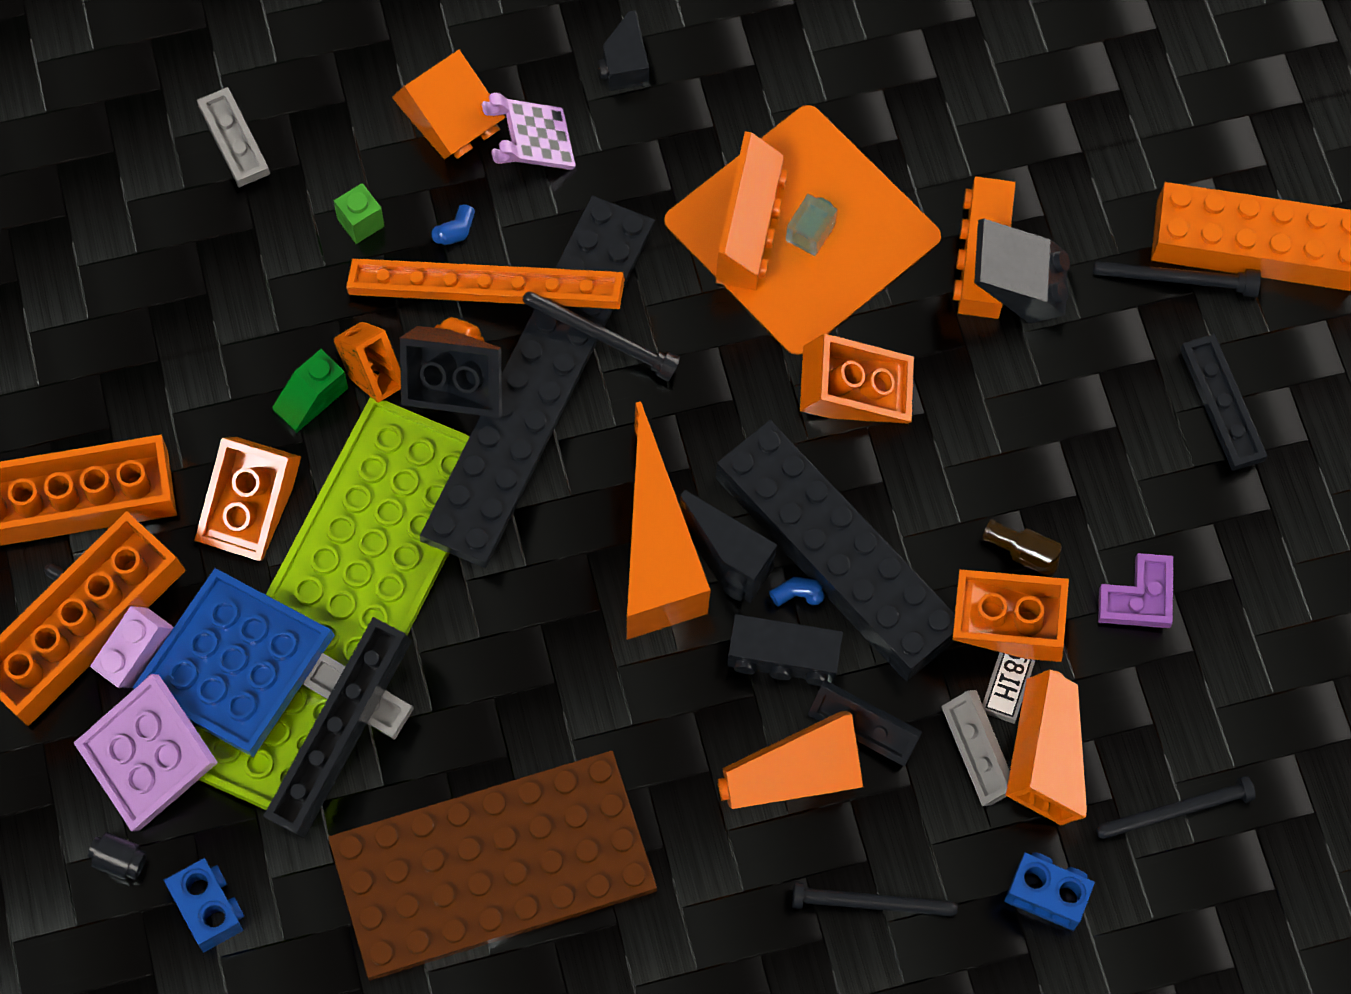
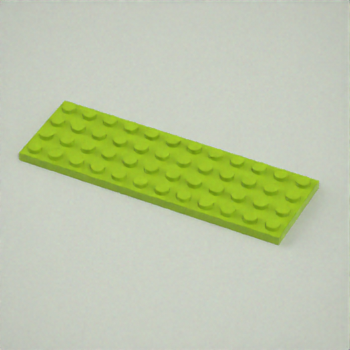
M371 397L266 593L267 596L331 629L335 636L324 651V654L344 666L347 665L372 617L408 635L449 554L420 542V534L470 437L388 401L382 400L378 403ZM302 685L254 757L196 726V731L218 762L199 780L267 810L327 699Z

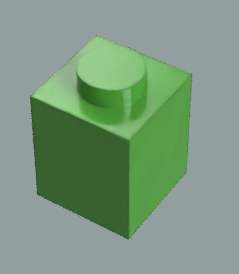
M363 183L334 200L337 220L356 244L385 227L382 208Z

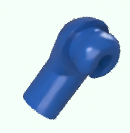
M460 205L455 220L433 228L431 233L433 241L437 244L451 245L465 240L470 231L475 209L469 205Z
M793 577L769 591L770 597L777 607L796 596L806 597V601L810 605H817L825 598V594L822 591L823 586L819 581L803 577Z

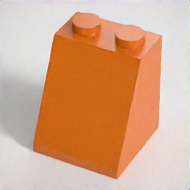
M457 50L406 84L392 97L444 159L451 154H454L456 159L473 148L470 143L479 135L483 140H486L500 130L497 123L505 118L504 115L487 116L484 114L482 102H490V94L460 50Z

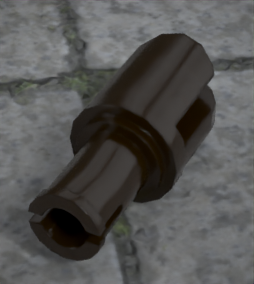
M993 519L990 520L982 540L1010 551L1013 561L1044 575H1053L1057 571L1062 549L1060 543L1028 528L1017 532L997 523Z

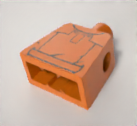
M360 322L334 338V343L349 378L376 402H381L401 389L400 366L384 329Z

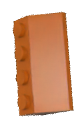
M745 131L718 250L716 283L756 291L758 279L765 280L769 259H764L763 256L765 248L772 249L775 229L770 228L772 218L778 219L782 199H778L776 196L778 188L785 189L788 169L782 168L784 155L751 132Z

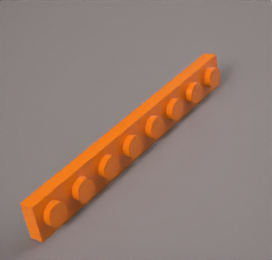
M353 259L346 288L349 295L525 304L523 302V295L526 292H533L560 306L620 309L625 278L623 272Z

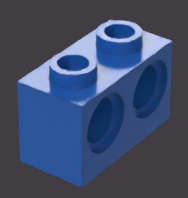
M1024 853L1004 902L1074 931L1080 923L1095 882L1087 879L1088 875L1079 869L1067 867L1065 870L1053 865L1052 859L1043 854L1032 853L1030 855ZM1027 874L1037 875L1042 881V887L1038 889L1029 887L1024 880V876ZM1063 888L1072 890L1076 894L1077 902L1066 903L1061 899L1059 890Z
M205 858L164 880L203 953L244 931L238 920L245 916L235 897L229 900L226 899L221 888L228 884L217 865L210 868ZM198 880L208 882V887L204 893L200 895L189 893L190 887L194 882ZM215 912L225 914V920L220 926H207V919L211 914Z

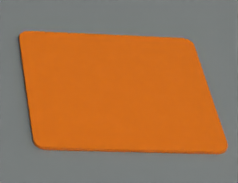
M810 105L800 107L760 138L784 155L782 168L788 169L785 189L778 188L776 198L782 199L778 219H771L770 228L775 229L772 249L765 248L763 256L764 259H769L765 280L758 279L756 291L723 285L788 352L795 355L803 354V346L824 333L829 334L936 247L941 240L939 228L816 107ZM739 156L672 207L665 215L666 227L715 277L718 250Z

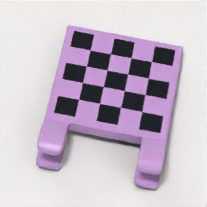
M492 93L489 95L490 102H482V109L485 115L497 116L506 114L512 142L503 140L499 143L500 149L494 148L492 150L495 163L522 162L569 170L576 167L563 108L510 100L500 93Z

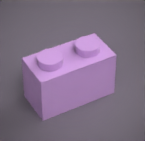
M130 606L90 667L116 687L132 688L174 627L147 607Z

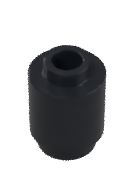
M106 832L102 838L95 837L89 849L88 857L92 859L91 866L124 880L128 877L136 880L145 864L147 852L141 850L139 844Z

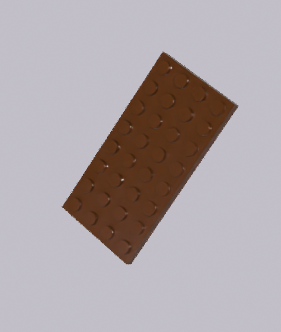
M613 751L328 836L369 981L657 891Z

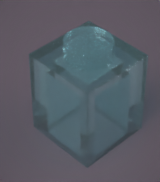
M807 194L787 225L786 241L816 256L835 226L838 209L834 208L824 198H815Z

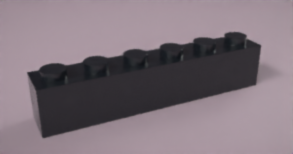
M372 617L263 815L265 818L305 838L412 642L406 633Z

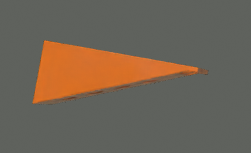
M641 401L635 403L637 454L627 607V640L708 614L710 587Z

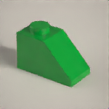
M320 349L294 371L273 405V411L296 433L299 432L349 389L345 371Z

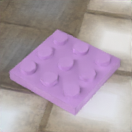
M151 674L74 742L131 832L140 831L218 763L159 674Z

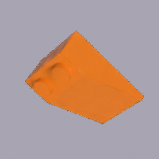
M824 333L803 346L800 411L830 419L908 424L912 421L914 357Z
M239 437L222 438L194 541L263 561L293 490L301 456Z
M959 569L953 640L1024 659L1062 662L1069 579Z

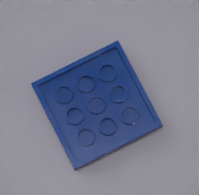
M214 568L132 688L135 689L151 674H159L192 724L254 757L335 634L331 629Z

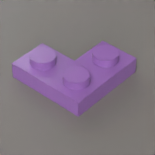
M1137 553L1135 557V587L1101 584L1099 588L1098 623L1170 628L1173 624V556Z

